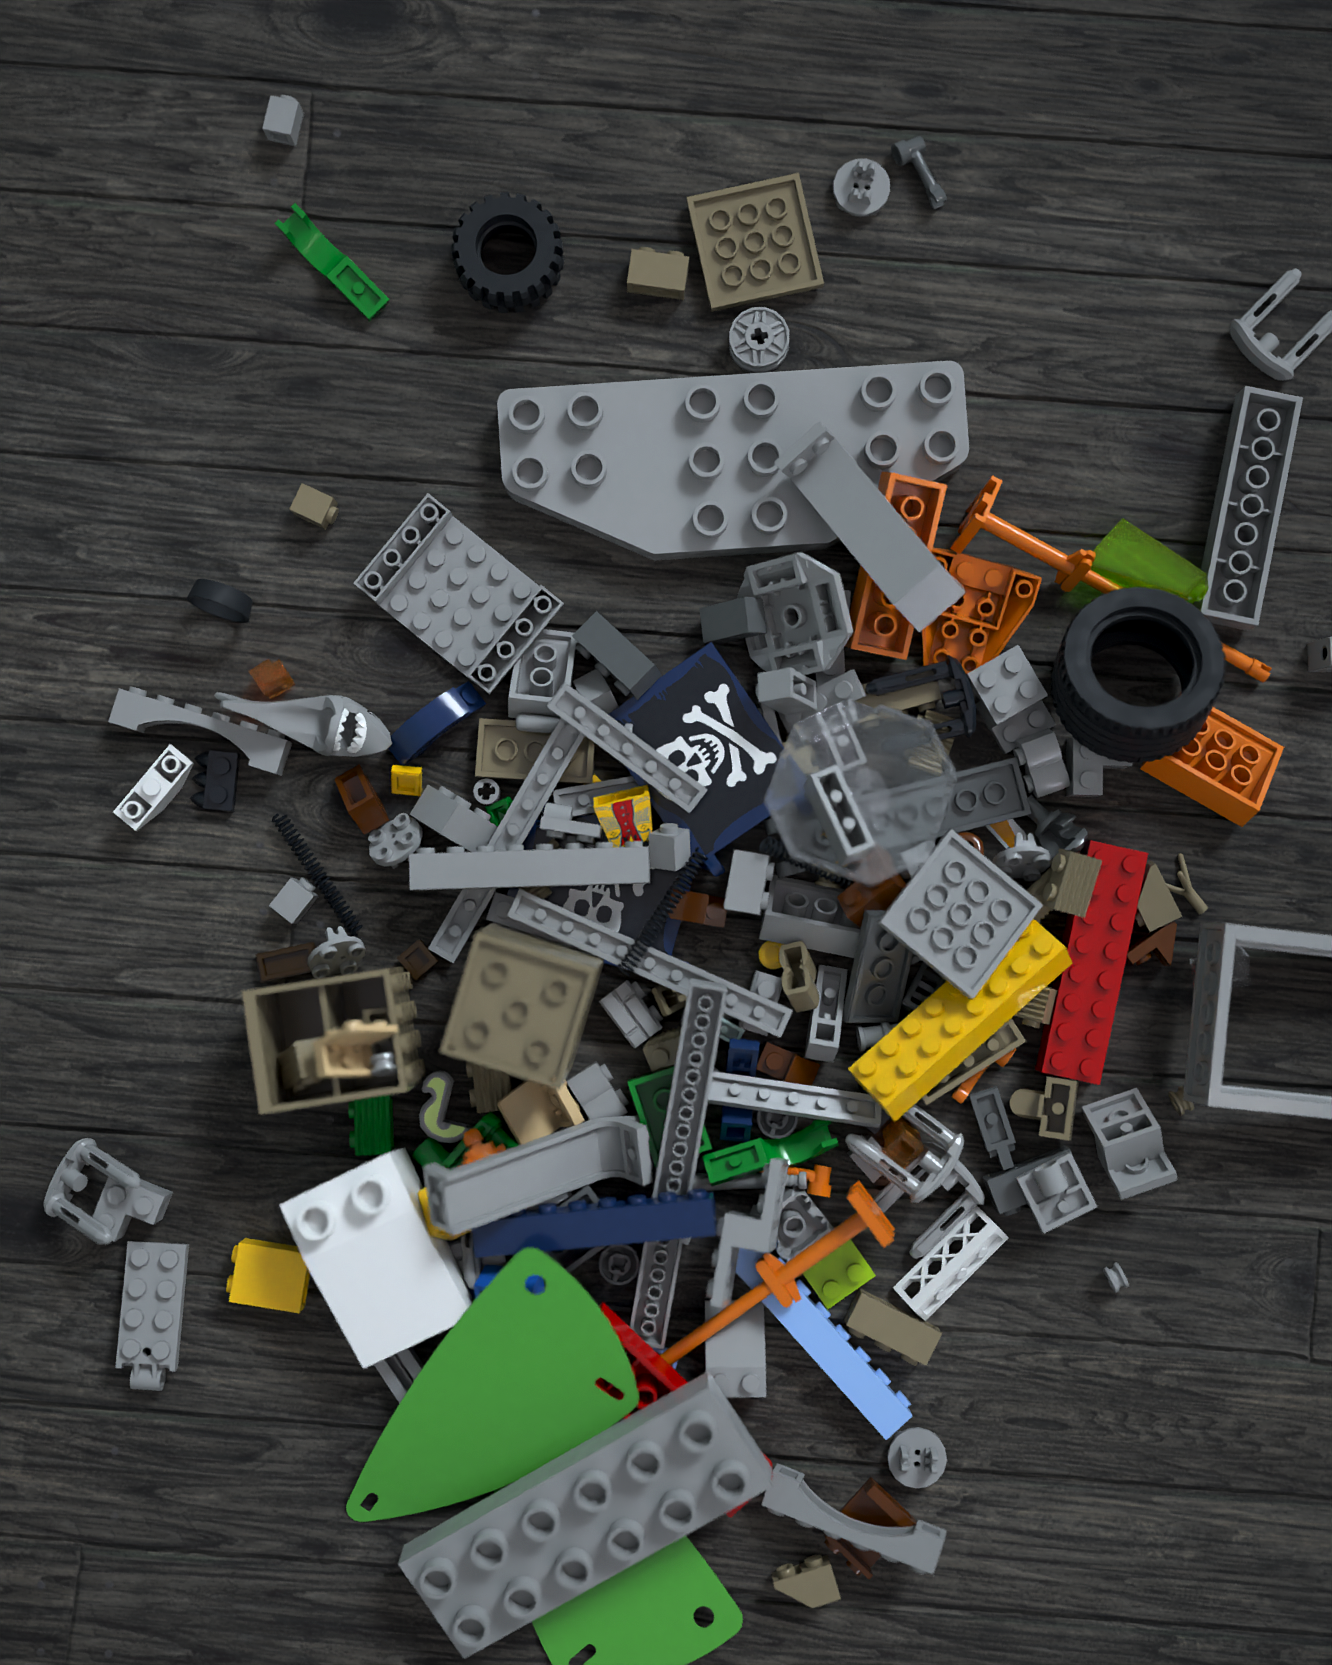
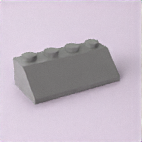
M773 875L772 881L769 882V903L767 910L763 912L759 939L782 944L803 941L807 949L855 958L861 927L847 918L837 899V896L846 889L815 885L812 882L788 877L778 878L777 875Z

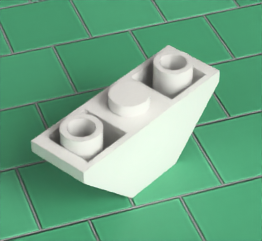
M170 744L113 813L135 831H138L162 812L182 789L194 763Z

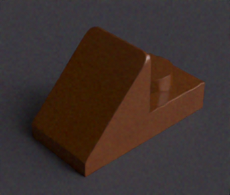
M673 889L683 896V899H679L670 893L672 897L680 902V904H676L669 898V902L676 905V909L668 905V908L673 910L672 914L666 912L670 915L671 919L724 928L727 910L724 909L725 898L686 891V894H682L678 890Z
M1175 921L1149 932L1128 948L1126 964L1136 963L1140 965L1152 956L1150 951H1153L1164 966H1171L1177 928Z
M766 1041L758 1059L756 1070L780 1079L783 1082L812 1086L820 1064Z

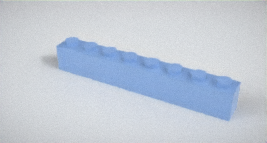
M739 1248L736 1273L750 1289H753L764 1281L755 1266L758 1259L763 1257L762 1255L765 1252ZM779 1257L778 1260L785 1264L783 1259ZM800 1279L796 1284L801 1300L796 1303L793 1299L790 1307H783L773 1293L763 1299L762 1302L886 1440L913 1416L908 1408L911 1403L900 1390L895 1394L888 1386L891 1380L880 1368L875 1371L868 1362L871 1360L869 1355L860 1346L856 1349L848 1341L851 1338L850 1334L841 1324H838L836 1327L828 1319L831 1313L820 1301L815 1304L808 1297L811 1291Z

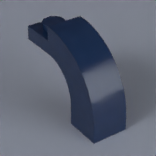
M469 681L456 689L453 687L428 703L402 724L391 735L392 745L388 749L400 765L404 766L422 755L435 740L450 728L481 710L486 703Z
M730 1038L725 1073L755 1077L760 1041ZM722 1105L720 1140L748 1142L752 1127V1110Z

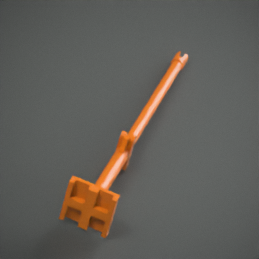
M993 475L967 508L966 512L969 514L961 523L957 531L960 535L950 548L961 554L980 528L1057 569L1055 582L1059 585L1061 584V589L1065 592H1070L1080 581L1103 594L1123 588L1091 570L1092 562L1096 556L1094 551L1080 549L1068 556L990 513L1002 484V480ZM1222 642L1225 661L1262 683L1268 679L1271 674L1269 671L1272 670L1270 666L1255 658H1250Z
M857 1181L850 1186L847 1195L848 1200L854 1206L857 1213L785 1264L771 1253H764L763 1257L758 1259L755 1266L764 1281L661 1353L660 1356L671 1366L772 1293L783 1307H790L793 1299L796 1303L801 1300L795 1278L867 1227L870 1228L883 1248L894 1240L892 1237L894 1236L893 1231L895 1228L861 1181Z

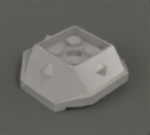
M802 552L747 566L743 576L745 578L739 589L737 599L742 597L762 598L767 628L766 634L745 638L750 658L766 672L792 668L803 675L830 669L854 632L840 573Z

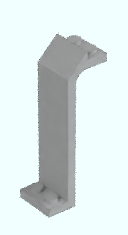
M818 422L774 462L795 483L888 599L919 632L932 624L940 614L954 605L966 593L959 581L940 564L835 436L823 424Z
M638 1115L598 1117L452 1170H448L435 1163L426 1165L423 1168L431 1224L454 1236L601 1179L622 1177L643 1186L653 1182V1166L649 1153V1133L647 1127L639 1123Z

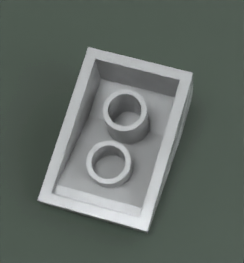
M543 629L514 664L508 697V717L516 718L520 713L560 717L549 709L547 704L564 682L572 686L575 648L577 642L572 637L574 633Z
M705 1300V1322L736 1300H731L723 1308L710 1306L711 1300ZM762 1301L705 1341V1373L709 1371L725 1397H766L764 1303Z

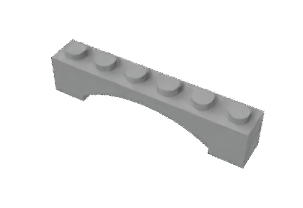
M130 686L129 691L119 688L108 722L144 733L147 727L160 724L176 723L203 727L219 733L237 745L250 759L249 766L282 776L292 745L291 742L285 740V734L271 729L268 730V734L257 731L258 725L242 720L239 726L230 723L229 716L213 712L212 717L201 714L202 708L185 703V707L181 708L174 705V699L158 695L155 700L146 697L147 691Z
M779 1463L776 1464L773 1469V1487L766 1490L762 1506L767 1507L770 1513L777 1516L787 1515L796 1519V1522L801 1526L808 1528L814 1526L824 1530V1533L831 1538H844L851 1541L858 1549L864 1551L871 1549L881 1553V1556L890 1562L900 1561L910 1565L909 1567L917 1573L926 1574L928 1572L933 1575L945 1540L946 1530L919 1519L917 1525L908 1527H883L858 1521L835 1510L820 1499L803 1480L804 1473Z

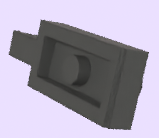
M997 1086L969 1094L968 1098L989 1157L996 1156L1000 1169L1006 1170L1014 1167L1010 1151L1016 1150L1014 1145L1016 1142Z

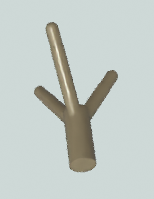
M1180 853L1178 854L1181 871L1177 872V876L1184 889L1167 883L1166 885L1169 891L1184 896L1196 912L1202 914L1208 909V906L1192 888L1184 856Z

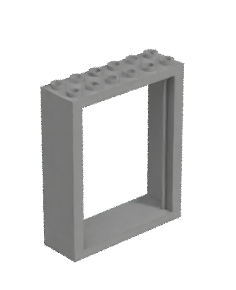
M1200 923L1183 1100L1213 1107L1332 1119L1331 1096L1222 1085L1235 946L1332 957V936L1227 923Z

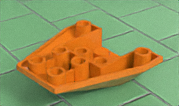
M933 548L932 554L959 581L966 593L954 605L940 614L932 624L922 630L923 666L945 661L946 656L949 655L956 658L965 673L968 674L999 656L1034 607L1042 577L1010 565L969 554H959L953 550Z

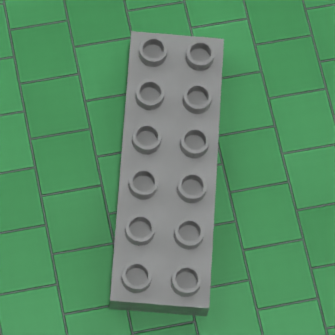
M708 1371L406 1543L403 1546L398 1565L465 1659L773 1487L772 1467Z

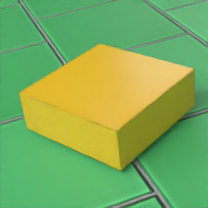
M393 765L391 769L392 794L421 796L422 767Z

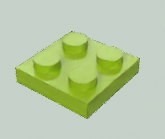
M851 1239L803 1273L827 1310L876 1276Z

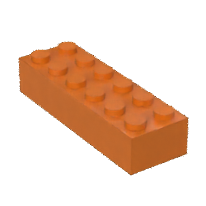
M882 471L878 489L932 553L947 485ZM860 564L849 613L854 632L845 646L854 650L907 660L914 626L893 605Z

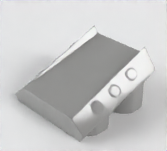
M799 1186L785 1187L775 1250L785 1262H788L833 1230L831 1224L804 1189H799ZM758 1204L752 1206L750 1214L762 1216V1213L757 1211Z

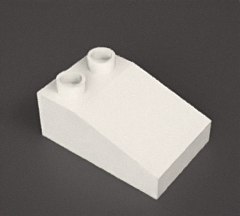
M406 1148L382 1155L280 1204L305 1264L363 1369L453 1327L474 1302L447 1240L429 1235L418 1192L424 1188Z

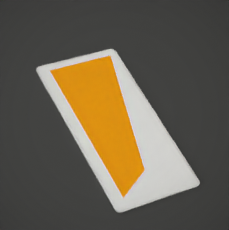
M1013 819L986 825L1006 849L1014 847L1017 833H1021L1023 840L1026 841V833Z

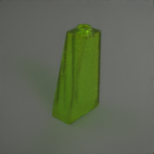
M1124 518L1116 524L1093 550L1096 556L1092 562L1091 570L1122 587L1160 589L1175 594L1191 604L1202 600L1208 591L1207 573Z

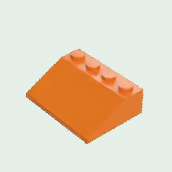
M1213 707L1201 730L1187 746H1183L1180 751L1174 752L1171 756H1164L1163 759H1156L1152 762L1143 761L1140 769L1243 827L1260 811L1284 747Z

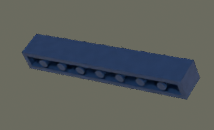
M694 1189L688 1191V1195L676 1196L675 1192H663L658 1194L657 1198L647 1199L646 1195L629 1196L626 1201H616V1198L608 1197L599 1199L598 1203L586 1204L585 1200L572 1201L568 1203V1206L556 1207L555 1203L541 1204L538 1206V1209L527 1210L525 1208L472 1228L475 1258L517 1254L525 1248H536L543 1252L716 1236L718 1225L714 1192L706 1193L705 1189Z

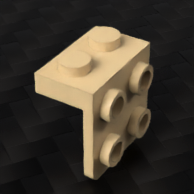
M354 1020L344 1023V1028L326 1031L324 1037L313 1042L318 1078H369L373 1076L371 1069L374 1067L370 1063V1058L372 1057L371 1045L399 1031L397 1025H387L386 1021H376L368 1025H362V1021Z
M527 1079L498 1101V1108L519 1145L550 1135L560 1127H572L584 1121L578 1102L572 1098L566 1087V1080L561 1089Z

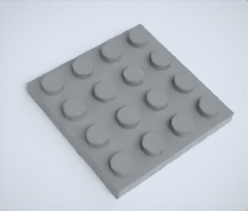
M950 829L938 842L877 923L968 999H973L1042 908L1043 904L955 831Z

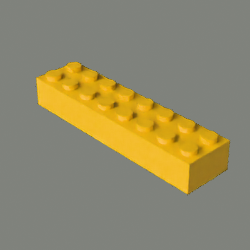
M1033 918L973 999H968L946 981L848 1068L849 1071L894 1121L898 1120L1072 964L1066 947Z

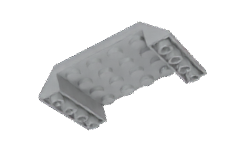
M429 493L426 494L354 581V584L382 609L488 694H491L564 605L561 600L545 587L537 585L458 521L450 510Z

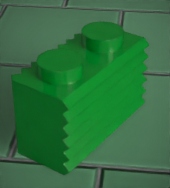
M393 1094L349 1101V1118L354 1119L355 1129L350 1131L349 1142L350 1148H355V1155H383L394 1151Z

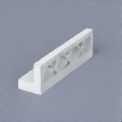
M976 1205L893 1289L915 1313L926 1321L1008 1237ZM980 1216L987 1225L979 1233H970V1224ZM954 1240H963L962 1249L957 1254H949V1245ZM933 1261H942L941 1270L936 1275H928V1266ZM921 1281L920 1291L911 1299L904 1290L912 1282Z

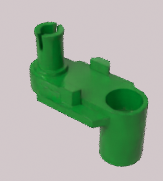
M494 1112L486 1114L474 1127L480 1131L484 1139L482 1141L483 1144L493 1141L495 1147L504 1144L506 1150L519 1146L503 1130L504 1122ZM430 1137L416 1149L412 1158L422 1168L435 1163L448 1170H452L461 1165L464 1161L462 1156L470 1149L466 1148L462 1140L453 1152L450 1153L437 1140Z

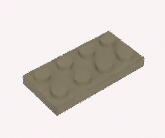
M479 718L475 777L525 781L551 733L519 731L516 728L515 720ZM584 736L558 783H592L595 742Z

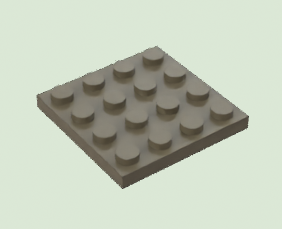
M799 173L686 197L711 312L824 287Z

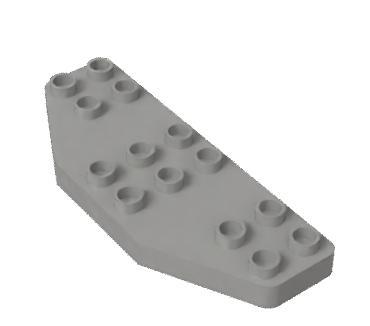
M954 361L518 388L505 390L500 394L497 401L502 481L508 495L519 503L651 560L823 550L841 541L795 483L774 463L818 422L823 424L835 436L877 488L882 471L938 483L958 471L969 453L964 372L962 367Z

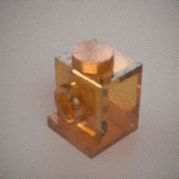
M268 658L249 671L264 696L271 700L296 684L280 659L273 662Z
M902 1117L896 1121L893 1120L882 1130L885 1140L882 1152L903 1169L924 1151L920 1133Z

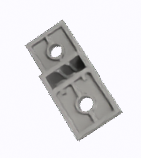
M772 1158L770 1163L764 1166L762 1181L767 1182L766 1192L760 1194L757 1209L758 1212L762 1213V1216L731 1211L725 1213L724 1218L719 1219L717 1236L721 1237L719 1249H714L712 1266L716 1267L714 1279L709 1280L707 1297L711 1298L710 1306L723 1308L731 1302L739 1248L769 1253L776 1248L789 1159Z

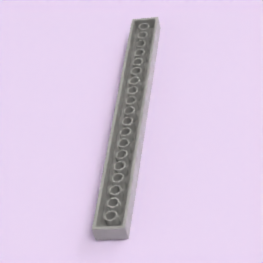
M690 978L652 1198H657L658 1194L663 1192H675L676 1196L688 1195V1191L692 1190L728 989L726 984ZM683 1239L644 1242L629 1327L650 1347L664 1349Z

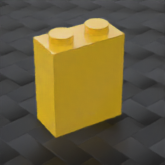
M244 1238L239 1242V1245L234 1246L231 1262L235 1263L234 1274H230L226 1287V1292L230 1293L229 1302L300 1313L305 1308L310 1271L303 1260L298 1246Z

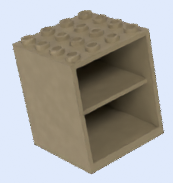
M495 922L476 932L440 1052L561 1089L573 1067L605 959L580 948Z
M403 966L242 991L259 1114L406 1092L420 1084L422 1077L426 1076L424 1059H419L417 1050L418 1047H421V1036L419 1030H414L413 1018H417L415 1001H410L409 989H413L410 972H406ZM388 1005L391 1025H397L399 1031L392 1035L397 1073L388 1076H371L369 1078H321L320 1084L313 1085L311 1090L301 1093H294V1089L286 1090L283 1088L285 1085L282 1082L284 1078L281 1077L283 1072L279 1070L281 1066L278 1064L280 1060L277 1057L294 1042L322 1038L325 1036L326 1031L344 1028L343 1024L349 1021L360 1020L362 1025H365L362 1010Z

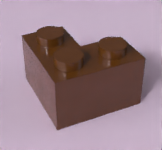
M875 844L876 846L867 857L851 863L859 880L837 896L847 918L860 927L865 910H887L906 885L890 854L877 844Z

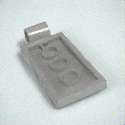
M128 1241L115 1368L133 1366L130 1375L131 1389L162 1391L166 1378L165 1368H169V1371H176L178 1368L189 1244ZM146 1348L151 1349L150 1355L145 1353Z

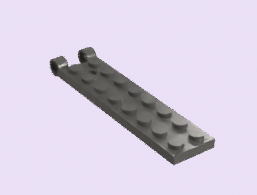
M1017 757L854 798L874 843L885 851L943 837L950 829L958 833L1032 814ZM813 808L812 813L805 817L800 812L764 821L767 836L792 829L798 850L816 856L817 859L821 858L822 861L825 860L827 863H839L829 841L823 842L819 838L823 828ZM790 861L775 864L778 878L805 872V867L800 869V865L795 867V863L790 865Z

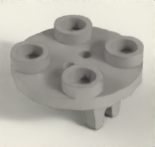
M854 159L845 163L837 171L833 182V195L837 207L854 216L877 214L886 204L890 193V179L885 169L877 162L869 159Z
M406 813L397 815L394 820L387 822L381 828L371 831L368 836V840L371 842L369 845V855L376 864L391 866L395 869L399 866L398 863L403 862L409 857V854H413L415 850L417 852V848H422L420 845L423 837L422 827L414 818H410Z
M1017 833L1014 847H1008L1006 850L998 853L993 858L992 863L1010 878H1023L1025 881L1031 882L1041 878L1040 873L1050 867L1052 858L1048 850L1036 846L1033 834L1029 833L1025 841L1022 834Z
M342 926L337 928L336 934L332 928L328 927L325 932L327 942L315 948L308 957L307 964L316 979L339 973L350 975L357 970L356 964L365 956L366 948L361 939L348 936Z
M920 1427L908 1428L897 1432L889 1445L887 1453L889 1469L895 1479L903 1485L912 1488L928 1487L938 1481L945 1470L947 1462L946 1450L938 1435ZM915 1450H920L918 1454H915ZM919 1462V1465L915 1466L914 1463Z

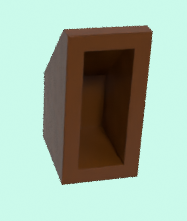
M360 764L335 778L348 813L364 835L389 821L380 798Z

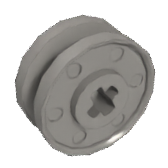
M752 307L741 312L733 321L729 331V351L734 362L741 369L750 373H765L775 370L785 360L789 350V328L785 319L776 311L766 307ZM755 337H760L764 341L763 344L758 345Z

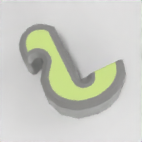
M441 1070L431 1073L424 1080L422 1091L423 1093H431L432 1097L421 1108L419 1114L420 1127L427 1136L439 1142L453 1143L463 1139V1134L471 1130L473 1126L445 1119L454 1080L449 1073Z

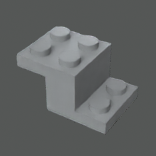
M1019 645L966 674L972 688L980 699L975 706L1003 754L1017 748L1015 740L1047 728L1050 729L1056 725L1042 701L1048 694Z
M1137 1088L1082 1106L1083 1116L1095 1137L1098 1158L1121 1200L1177 1181V1173L1164 1152L1161 1128Z

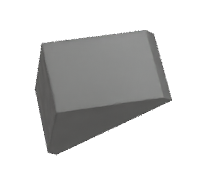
M597 669L573 681L580 694L607 714L619 707L604 677Z

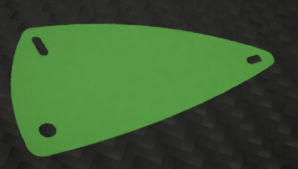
M525 1248L519 1251L465 1311L420 1371L382 1432L347 1502L346 1511L350 1518L358 1522L395 1518L441 1508L491 1492L519 1480L610 1428L637 1406L639 1394L635 1378L619 1338L591 1296L557 1262L536 1248ZM529 1276H541L546 1282L545 1291L541 1294L530 1293L525 1287V1281ZM597 1378H604L623 1391L624 1398L622 1400H615L595 1385V1380ZM369 1493H375L378 1496V1501L369 1512L360 1504Z
M503 1486V1487H501V1488H498V1489L494 1490V1493H496L497 1491L503 1489V1488L506 1487V1486ZM685 1535L531 1622L552 1665H569V1660L588 1644L596 1648V1653L583 1665H686L711 1652L734 1636L740 1630L743 1618L740 1609L716 1574ZM701 1606L708 1607L713 1611L714 1621L708 1627H700L694 1621V1612Z

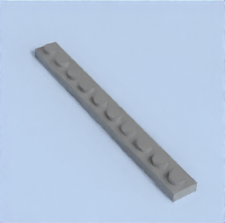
M560 718L487 846H494V851H506V845L523 844L585 735L563 718ZM497 888L462 889L428 949L454 963Z
M522 889L518 890L507 915L616 965L622 963L621 959H625L624 955L629 954L628 949H632L631 944H635L634 939ZM638 941L637 943L646 948L648 952L645 953L635 946L634 948L643 953L644 957H640L635 952H630L641 959V962H637L632 957L627 956L638 967H634L624 961L634 969V973L686 996L690 978L726 984L728 989L724 1013L780 1038L793 1011L655 948H648Z

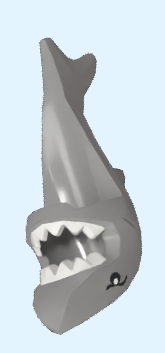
M221 692L215 693V698L221 701V707L257 719L324 756H368L385 752L392 745L390 732L375 714L352 699L341 695L259 702Z

